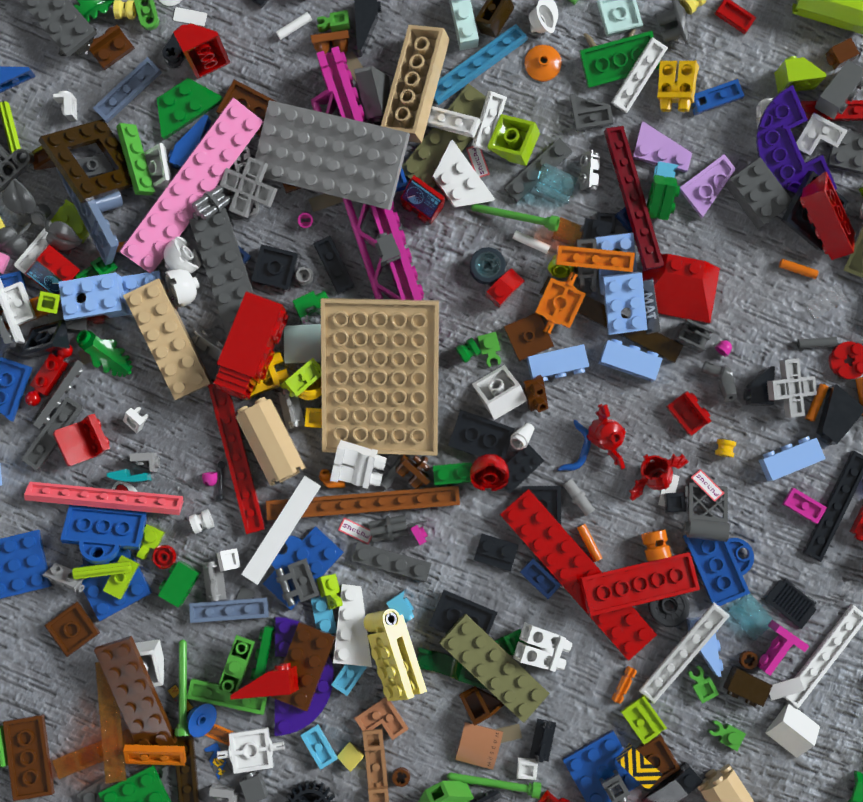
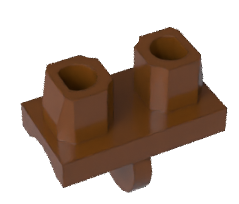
M538 375L532 380L523 381L528 409L531 412L534 410L538 412L547 410L548 402L543 377Z
M402 455L400 457L401 462L395 468L396 472L401 477H404L411 471L414 475L408 481L415 489L423 483L427 486L431 481L428 479L429 475L422 468L426 472L430 469L426 464L428 458L426 456L419 458L415 455L412 458L416 462L415 464L408 456Z

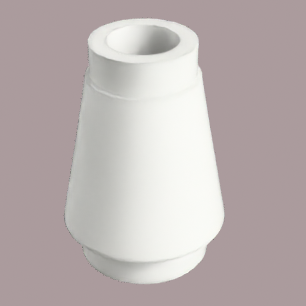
M525 423L514 432L510 439L511 445L517 450L526 448L533 434L534 426L530 423Z

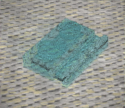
M544 163L534 190L563 204H569V198L572 196L578 178Z
M751 593L743 596L732 608L727 610L754 641L770 628L768 624L773 620Z

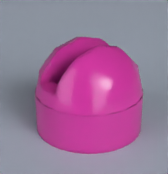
M302 213L298 217V224L302 228H309L313 224V217L309 213ZM310 218V222L301 223V219Z
M722 340L715 346V349L719 354L727 357L732 350V345L729 341Z
M217 472L202 473L203 483L206 486H214L218 480Z

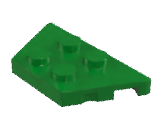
M189 78L157 98L162 138L166 140L218 106L222 102L223 97Z

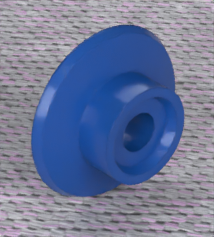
M202 704L190 711L187 718L188 730L193 737L206 735L214 726L217 711L212 704Z

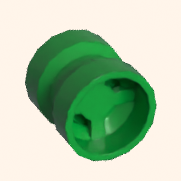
M472 337L466 340L465 344L455 347L464 363L470 361L471 357L481 354L479 347Z

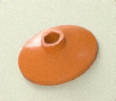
M548 45L533 47L528 51L524 61L525 70L528 75L534 80L541 82L550 81L555 78L560 72L562 65L561 57L557 50ZM545 58L547 62L542 63L540 59Z

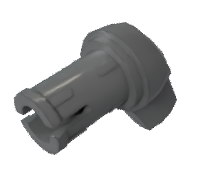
M705 361L701 372L717 377L719 389L725 402L735 401L737 392L731 369L727 365L718 366Z

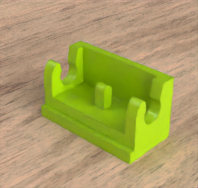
M312 358L282 382L280 386L283 389L289 390V396L297 397L321 377V366Z

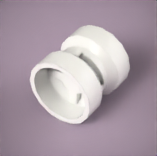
M208 509L202 511L199 515L193 514L189 516V521L195 534L202 532L205 528L210 529L214 527L213 518Z

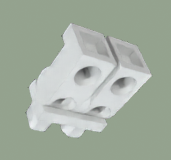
M341 440L336 450L330 481L338 482L340 480L356 486H363L362 488L368 489L369 485L380 486L383 474L373 472L374 468L384 470L387 458L377 455L378 450H371Z
M524 622L519 639L538 646V648L518 641L513 659L554 672L556 670H564L566 660L560 658L562 651L569 653L572 643L559 634Z

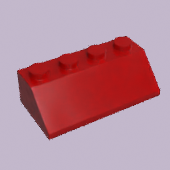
M192 23L181 25L176 31H173L197 79L230 64L217 31Z
M826 171L803 188L800 202L802 207L808 211L810 223H814L816 227L815 233L817 238L823 242L824 253L828 254L831 260L854 253L856 233Z

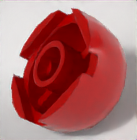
M485 454L478 457L473 462L470 470L472 485L482 491H485V488H491V491L502 489L509 482L507 463L502 457L494 454Z

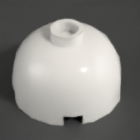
M176 237L166 245L163 253L165 267L168 271L180 269L186 270L191 274L200 268L201 260L195 249L191 251L188 247L190 244L182 237Z
M186 270L166 271L165 280L170 296L172 295L176 298L173 301L176 308L191 304L197 295L196 288H199L197 278L192 277Z

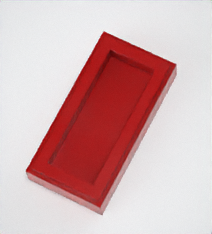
M723 0L714 13L744 35L757 18L731 0Z

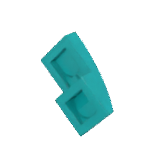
M129 469L106 473L107 477L119 481H152L150 473L131 476Z

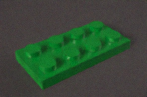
M653 31L580 50L579 54L587 88L626 78L652 37L654 38ZM660 62L658 63V65L656 66V68H655L654 70L659 69V67H660Z

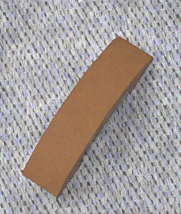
M382 729L363 730L369 802H389Z

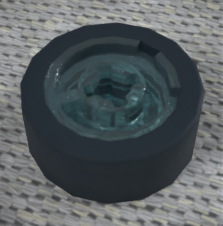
M491 247L481 248L476 251L470 262L472 277L478 283L484 285L494 284L504 275L506 268L505 258L502 253ZM486 263L491 264V269H484V265Z

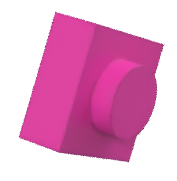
M418 525L410 528L419 545L427 542L425 538L428 535L423 526L419 528Z

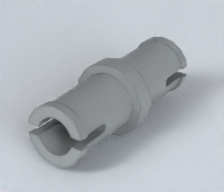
M573 479L562 485L572 497V502L578 505L585 517L595 510L585 497V492H581Z

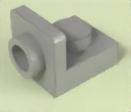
M157 453L129 454L130 462H136V465H148L147 461H149L150 472H157V468H160V458L157 456Z
M213 783L210 787L209 796L214 797L215 800H226V798H229L228 802H238L239 793L236 792V786Z

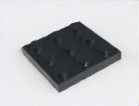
M808 171L781 221L815 249L822 250L823 242L817 238L815 233L816 227L814 223H810L808 211L802 207L800 202L803 188L819 176L814 171ZM836 191L845 209L848 201Z

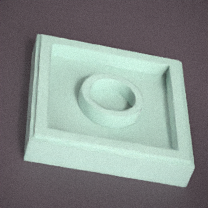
M597 0L606 37L643 27L636 0Z
M321 324L286 325L284 327V363L303 364L312 358L317 363H321Z

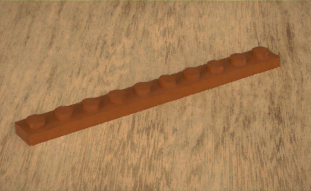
M459 486L314 497L301 518L460 505ZM289 499L266 501L267 520H277Z

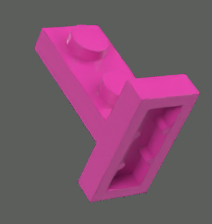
M771 620L768 626L779 635L773 639L769 649L760 657L757 665L770 676L793 644L804 652L809 647V645L774 620Z

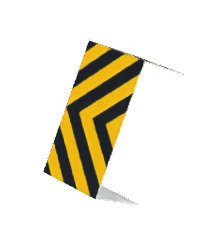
M630 743L616 758V761L647 791L663 775Z

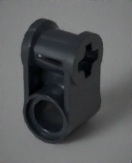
M174 33L162 50L167 65L172 68L180 66L185 59V55Z

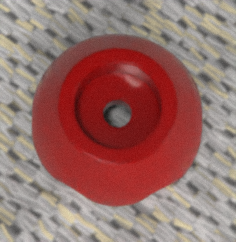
M169 545L158 546L154 549L152 562L159 569L171 568L176 561V552Z

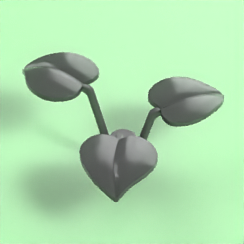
M15 178L10 182L3 193L5 206L15 213L22 212L24 215L31 213V220L19 233L10 226L0 229V250L13 256L22 255L27 249V242L21 236L33 223L39 225L45 222V231L48 232L46 241L57 250H71L81 244L83 240L66 223L55 221L49 225L51 219L48 217L51 214V210L47 205H36L31 193Z

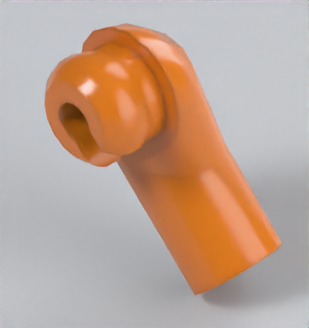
M322 469L320 471L319 479L327 488H345L344 481H330L331 473L329 470Z

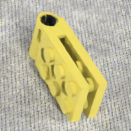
M394 609L367 614L363 623L365 629L371 632V634L367 635L371 646V655L376 662L377 674L382 681L383 693L387 700H408L413 698L415 694L427 692L403 615H399Z

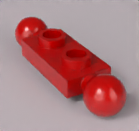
M71 345L69 349L57 351V356L50 353L30 383V386L35 389L28 392L25 396V402L29 406H37L40 403L41 393L48 396L68 366V363L63 360L72 355L73 348Z

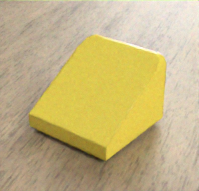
M349 742L337 757L351 772L363 759L364 754Z

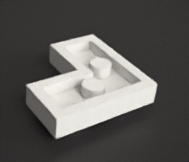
M813 113L796 143L800 151L811 156L820 139L838 148L848 130Z

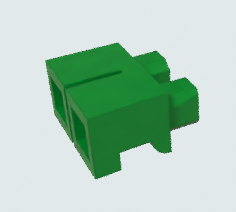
M312 291L292 301L302 324L310 321L308 315L314 312L321 315V298H328L325 291L316 295Z

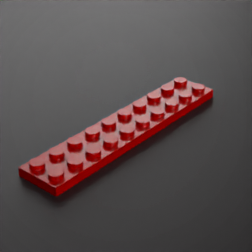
M528 489L499 515L588 615L579 578L602 573V571ZM633 607L590 616L628 661L657 636L655 631Z

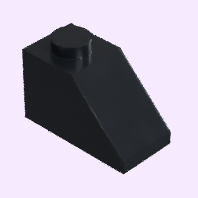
M775 366L764 369L746 386L743 392V399L746 400V405H774V400H769L767 381L774 380Z

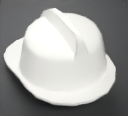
M538 0L537 6L529 14L530 31L532 33L554 32L558 19V9L554 0Z

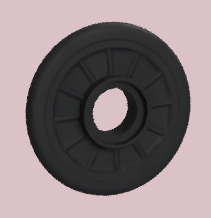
M686 594L648 602L650 615L658 624L665 627H676L687 619L690 604ZM666 601L673 603L674 608L672 611L665 609L664 603Z

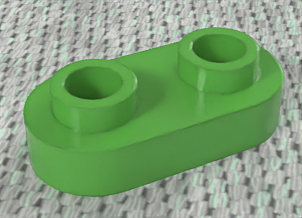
M134 0L142 27L146 30L156 29L159 25V17L154 0ZM144 2H148L147 6H142ZM152 19L153 22L148 24L147 21Z

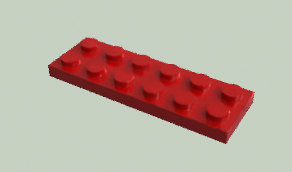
M691 552L579 578L589 617L700 590Z

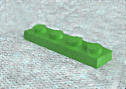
M119 123L116 128L134 192L137 195H153L155 189L137 126Z
M194 678L190 681L187 699L264 715L268 696L230 700V697L216 692L218 683Z

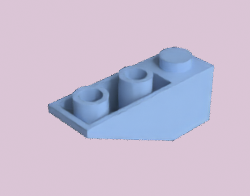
M700 617L686 619L688 631ZM715 633L699 653L713 674L721 677L723 663L719 659L718 654L721 651L719 640L716 639Z

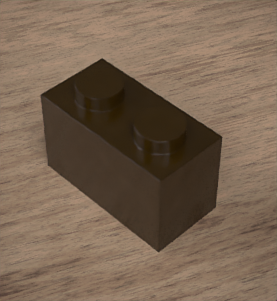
M486 0L475 18L480 33L497 38L514 10L511 0Z
M732 666L723 688L728 690V695L736 699L741 696L746 699L745 703L756 708L757 704L762 707L764 706L773 685Z

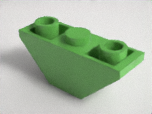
M236 635L216 690L217 693L230 697V695L239 690L251 660L255 641Z
M441 781L426 789L418 802H469L474 797L467 783Z

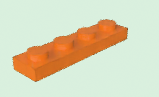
M558 245L555 264L633 272L635 253Z

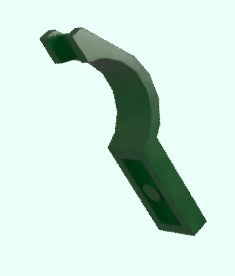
M418 647L417 661L420 669L441 673L458 681L488 690L453 656Z

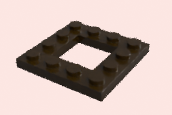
M103 119L43 135L39 138L38 141L81 203L133 187L122 146ZM96 143L114 168V171L89 178L70 150Z

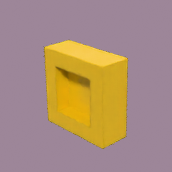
M306 408L305 427L322 428V409Z

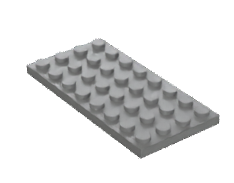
M269 100L255 159L268 164L263 177L265 179L391 210L410 133Z

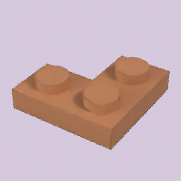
M383 697L354 718L362 731L373 730L382 724L392 740L409 729L393 703L388 701L386 697Z

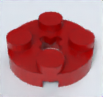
M847 341L835 346L829 356V366L832 372L846 380L860 377L863 374V345ZM847 355H849L850 358H853L851 366H849L848 363L844 362V360L847 359Z

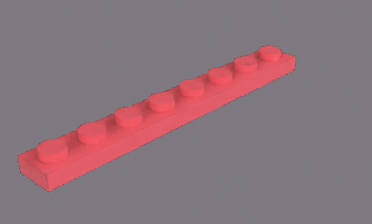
M29 482L24 493L26 501L180 515L184 502L183 496L41 482Z

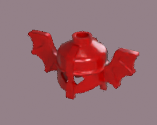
M600 404L598 405L599 411L595 412L599 419L592 421L588 429L587 439L599 448L608 450L607 454L613 458L615 466L618 465L622 470L625 468L622 456L616 449L622 445L626 431L618 422L607 419L610 417L608 405Z
M646 454L643 456L644 461L641 465L642 478L635 480V486L629 490L631 493L629 498L633 501L641 496L645 485L652 490H666L672 483L673 470L671 467L680 469L689 461L683 454L678 457L673 454L669 460L660 456H648Z

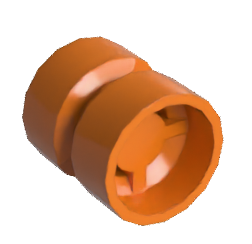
M666 529L641 534L643 545L647 546L644 550L647 561L672 556L670 546L666 544L668 540Z

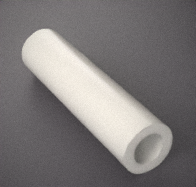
M306 12L276 31V34L282 40L312 21V18Z
M517 230L512 238L547 254L551 246Z

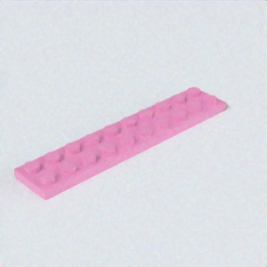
M232 98L119 252L147 272L151 273L164 258L163 253L166 245L171 240L179 237L190 223L189 220L193 219L195 209L192 207V203L201 198L206 191L210 192L216 188L222 180L225 169H230L264 121L235 98Z

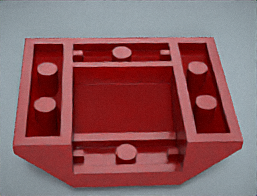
M661 254L664 263L662 268L647 271L642 269L643 281L653 279L658 314L690 319L702 323H711L720 268L703 260L672 254Z

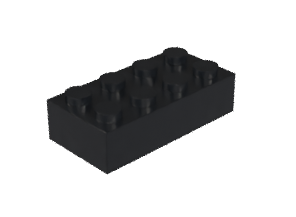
M529 444L507 462L509 482L503 488L508 494L544 462V459Z

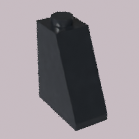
M837 384L830 386L816 432L821 436L820 440L827 445L838 444L863 414V406Z

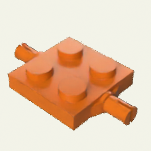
M570 272L566 282L553 278L550 279L535 311L536 314L543 316L548 321L543 330L544 332L551 334L555 324L570 329L586 293L577 290L573 286L578 276L577 274L573 276V272Z

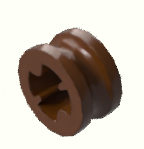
M743 651L739 655V663L744 668L753 669L758 665V657L751 651ZM747 655H749V657H753V660L750 661V665H748V663L746 662L744 663V660L747 659Z
M404 767L397 768L392 776L393 783L398 787L406 786L410 781L408 769ZM399 772L406 774L404 782L396 779Z

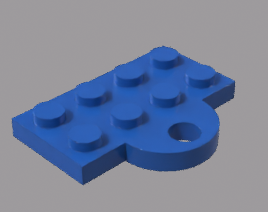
M69 505L60 540L62 543L78 544L83 558L89 563L96 565L105 564L112 561L120 549L140 550L147 513ZM95 551H103V554L100 557H93V553Z
M315 526L303 540L290 535L285 542L288 547L285 554L278 553L272 562V566L275 569L283 568L284 573L288 574L290 572L287 565L307 558L315 583H317L316 579L322 577L344 552ZM274 571L263 585L288 607L287 601L282 596L284 593L281 585L276 580V571ZM292 578L287 580L291 591L295 590ZM298 595L293 597L296 604L288 607L290 610L300 601Z
M683 535L711 604L714 602L721 606L750 594L743 575L751 569L754 563V553L746 541L740 538H728L727 542L687 538L686 535ZM741 548L747 550V557L744 559L738 556V551Z

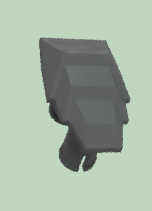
M672 0V10L656 15L660 27L675 20L679 23L678 27L662 32L664 43L667 44L681 38L684 39L685 44H689L686 11L677 0Z

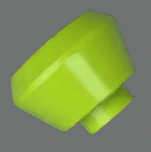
M556 255L553 256L548 264V271L557 278H565L574 270V266L556 265Z

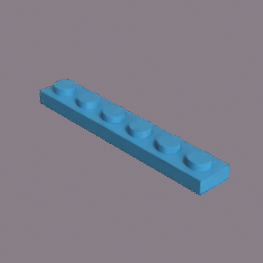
M517 24L509 28L439 79L434 101L438 105L525 43L528 40L527 35Z

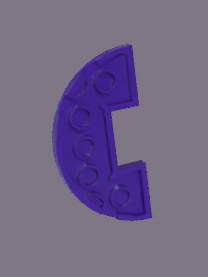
M790 85L772 99L762 114L756 137L759 158L761 157L786 190L796 193L808 171H814L819 176L827 171L835 190H837L823 155L804 162L791 128L808 119L794 86Z
M275 617V657H286L300 621L287 617ZM330 654L307 712L275 699L274 736L291 734L305 728L323 711L330 698L333 688L331 684L334 681V667Z

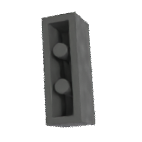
M848 60L819 96L815 109L832 119H835L839 113L843 114L848 106L847 102H852L857 95L856 90L863 88V68Z

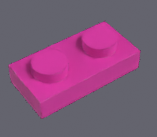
M795 488L790 489L782 503L814 524L819 523L827 508Z

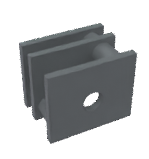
M686 319L682 322L683 327L679 329L680 333L674 341L701 353L706 349V342L710 340L711 337L709 336L714 331L690 319ZM686 335L698 339V344L686 339Z

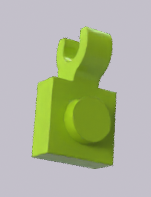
M146 524L141 542L143 545L136 557L146 560L151 548L155 549L159 546L165 532Z
M336 574L317 578L321 598L326 597L329 610L343 606L342 599L337 595L341 591Z

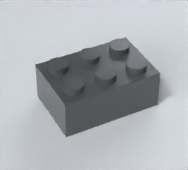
M761 157L730 178L725 184L757 229H760L787 210L792 201Z

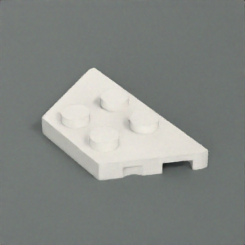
M451 140L432 176L433 180L454 208L494 201L495 198L455 142Z

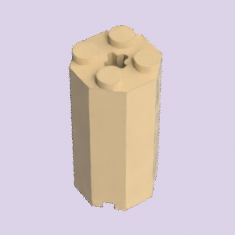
M262 397L254 402L255 405L249 408L244 406L238 409V415L235 417L269 485L274 486L276 485L274 481L281 483L300 473L299 468L301 470L307 468L273 401Z
M730 764L723 766L717 771L715 769L708 771L705 774L706 778L703 780V783L697 787L706 802H754Z

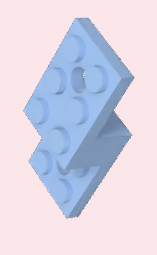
M633 232L594 237L597 249L613 250L618 248L620 251L635 253ZM636 253L633 272L598 269L600 294L605 298L608 334L647 330L642 272L637 271ZM624 308H629L631 311L628 318L621 316V311Z
M158 270L151 273L146 272L122 277L115 272L58 282L64 320L69 321L99 315H106L109 318L132 315L123 295L158 278L162 280L161 272ZM84 293L86 295L85 302L78 303L77 296Z

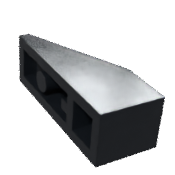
M354 0L358 57L363 56L378 22V13H382L381 1Z
M684 762L680 766L681 770L662 781L641 801L678 802L695 790L703 781Z

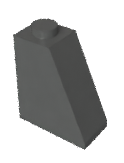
M373 66L355 69V76L366 119L375 125H381L390 94L389 76Z

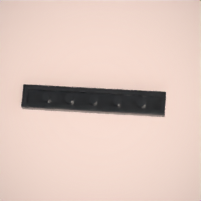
M851 451L825 504L827 508L819 523L815 525L802 552L819 562H822L863 477L862 454Z

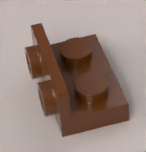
M118 25L108 28L105 34L93 39L87 46L104 70L135 49Z

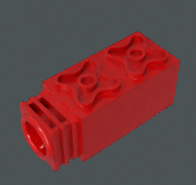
M247 291L245 292L217 362L220 368L213 384L216 385L218 390L237 398L250 399L255 384H260V381L265 379L269 365L274 357V346L280 342L282 332L289 318L282 304Z

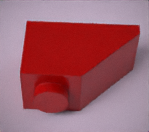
M511 268L491 286L485 296L500 308L525 280Z

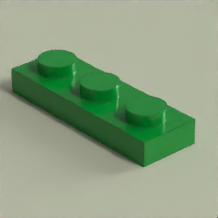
M266 625L264 629L260 630L259 641H261L260 649L257 648L254 660H257L256 668L252 669L250 678L253 681L265 674L275 626Z

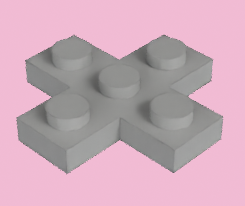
M249 157L243 174L228 168L225 169L219 186L235 192L229 211L248 218L254 201L271 207L278 189L262 183L268 164Z
M799 358L779 360L781 380L767 381L769 400H784L785 418L805 416L803 397L817 395L815 376L801 377Z

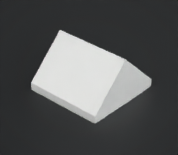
M159 143L144 152L155 191L165 189L173 179L171 165L168 160V150L163 143Z
M787 702L765 733L798 758L815 746L820 726L791 703Z

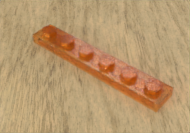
M95 662L105 782L108 784L127 781L120 709L100 663Z

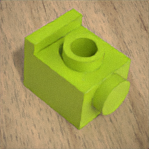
M40 291L36 310L57 314L60 295Z

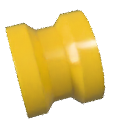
M717 439L718 449L715 450V455L734 458L733 449L737 442Z

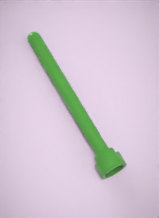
M479 204L471 205L472 211L544 225L549 231L557 232L560 217L551 215L550 217L543 218Z
M185 640L179 641V724L175 728V736H191L187 723V642Z
M457 773L447 774V779L450 781L528 793L531 798H540L541 783L539 782L526 785Z

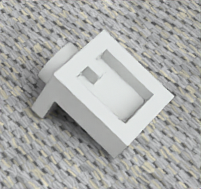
M59 91L58 94H53V99L57 103H63L61 104L62 114L69 121H77V99L73 94L68 91Z

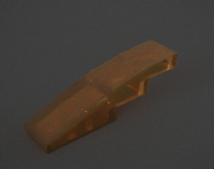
M126 729L52 760L58 778L61 779L123 753L125 745H134L135 743L129 729Z

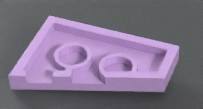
M642 121L632 156L633 159L657 165L658 161L679 165L676 169L677 171L687 173L692 153Z
M725 154L680 187V192L701 219L736 169Z

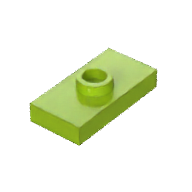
M123 555L120 556L118 562L130 561L132 571L130 573L111 575L103 589L104 592L118 599H122L140 565Z

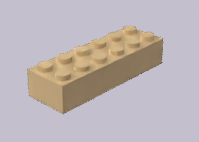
M408 25L381 123L382 127L410 133L408 142L422 143L450 41L444 28Z
M158 278L124 294L123 296L174 399L179 400L212 384L163 281Z

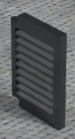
M787 578L783 582L779 580L764 599L800 629L804 627L817 610L814 608L817 602Z

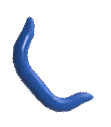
M574 420V425L584 436V444L579 459L573 464L560 466L557 469L558 471L576 470L587 459L591 447V441L587 439L589 431L577 420Z

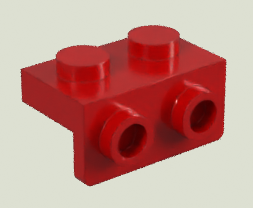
M686 391L666 407L686 433L692 436L706 424H709L711 419L709 418V412L704 407L701 408L697 403V397L692 392Z

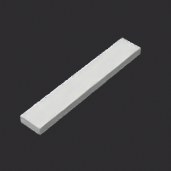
M307 476L303 477L241 575L255 584H259L321 485Z
M713 602L640 687L639 692L652 703H655L730 615Z
M851 604L795 676V678L800 676L805 691L783 698L797 709L863 625V612Z

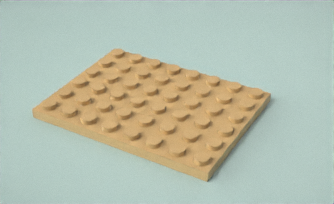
M321 298L322 452L336 453L337 447L342 440L371 450H378L377 454L437 456L439 300Z

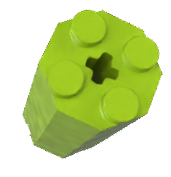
M796 0L797 4L793 3L792 14L863 35V0Z

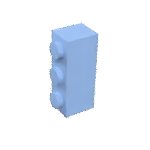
M611 339V341L607 340L605 342L598 364L653 382L657 378L663 358L658 357L659 354L647 351L645 353L640 351V348L637 346L629 345L628 347L622 345V342L619 340Z
M584 344L527 357L531 380L538 375L543 377L544 382L548 381L547 377L555 376V379L566 377V373L574 372V375L584 373L585 369L589 367Z
M807 436L799 439V444L792 446L790 443L780 447L781 451L777 453L773 450L763 454L764 458L758 461L767 481L776 480L825 460L826 458L817 438L810 439Z

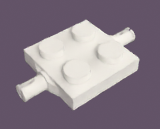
M268 727L231 732L228 734L229 749L217 751L218 760L230 758L234 774L269 769L274 767L273 751L285 750L284 741L272 743Z

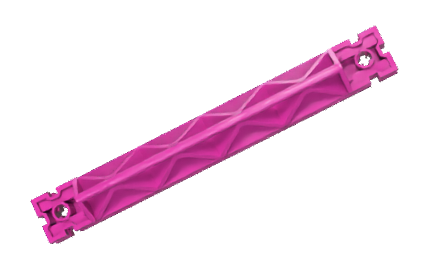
M337 46L331 48L332 52L325 54L324 51L316 53L327 89L311 99L313 110L322 112L320 105L328 104L326 113L332 115L337 106L340 117L366 122L362 105H359V96L356 87H354L350 69H348L344 52L340 53ZM343 198L375 299H383L382 293H384L390 299L422 300L424 292L421 284L417 285L418 274L415 266L411 267L412 256L409 248L405 249L406 238L403 230L399 231L400 220L397 212L393 213L394 202L392 203L391 210L363 204L359 220H357L352 201ZM369 207L378 234L387 233L388 235L392 233L401 254V259L389 263L398 295L378 283L383 268L380 264L382 259H379L375 273L365 244L366 241L376 249L375 243L377 241L361 231Z

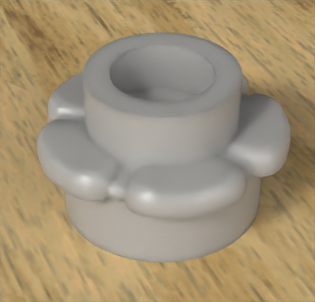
M300 267L295 273V280L300 285L310 284L313 281L312 270Z

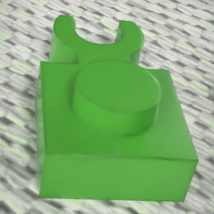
M348 10L330 13L328 18L324 16L317 18L319 32H325L330 28L332 32L350 29Z
M496 332L477 336L482 356L488 355L486 360L487 366L491 367V359H496L497 364L500 365L501 359L496 355V352L501 349Z
M698 665L696 666L699 670L698 675L694 676L690 670L688 675L696 681L691 686L703 704L719 695V692L709 676L703 677L704 670Z
M713 720L712 722L718 726V729L716 731L708 729V732L713 736L720 735L719 742L738 751L746 733L728 723L723 728L719 721Z

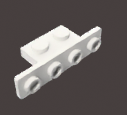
M0 278L2 316L10 327L9 332L12 340L23 344L25 340L19 325L35 319L36 315L24 284L18 282L4 288Z

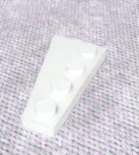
M342 584L340 598L342 599L343 606L339 607L333 663L372 667L368 633L363 623L365 610L361 586Z

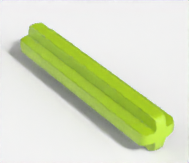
M7 101L0 102V115L10 154H12L17 149H21L10 105Z
M130 561L76 567L72 569V576L74 579L130 573L132 565Z

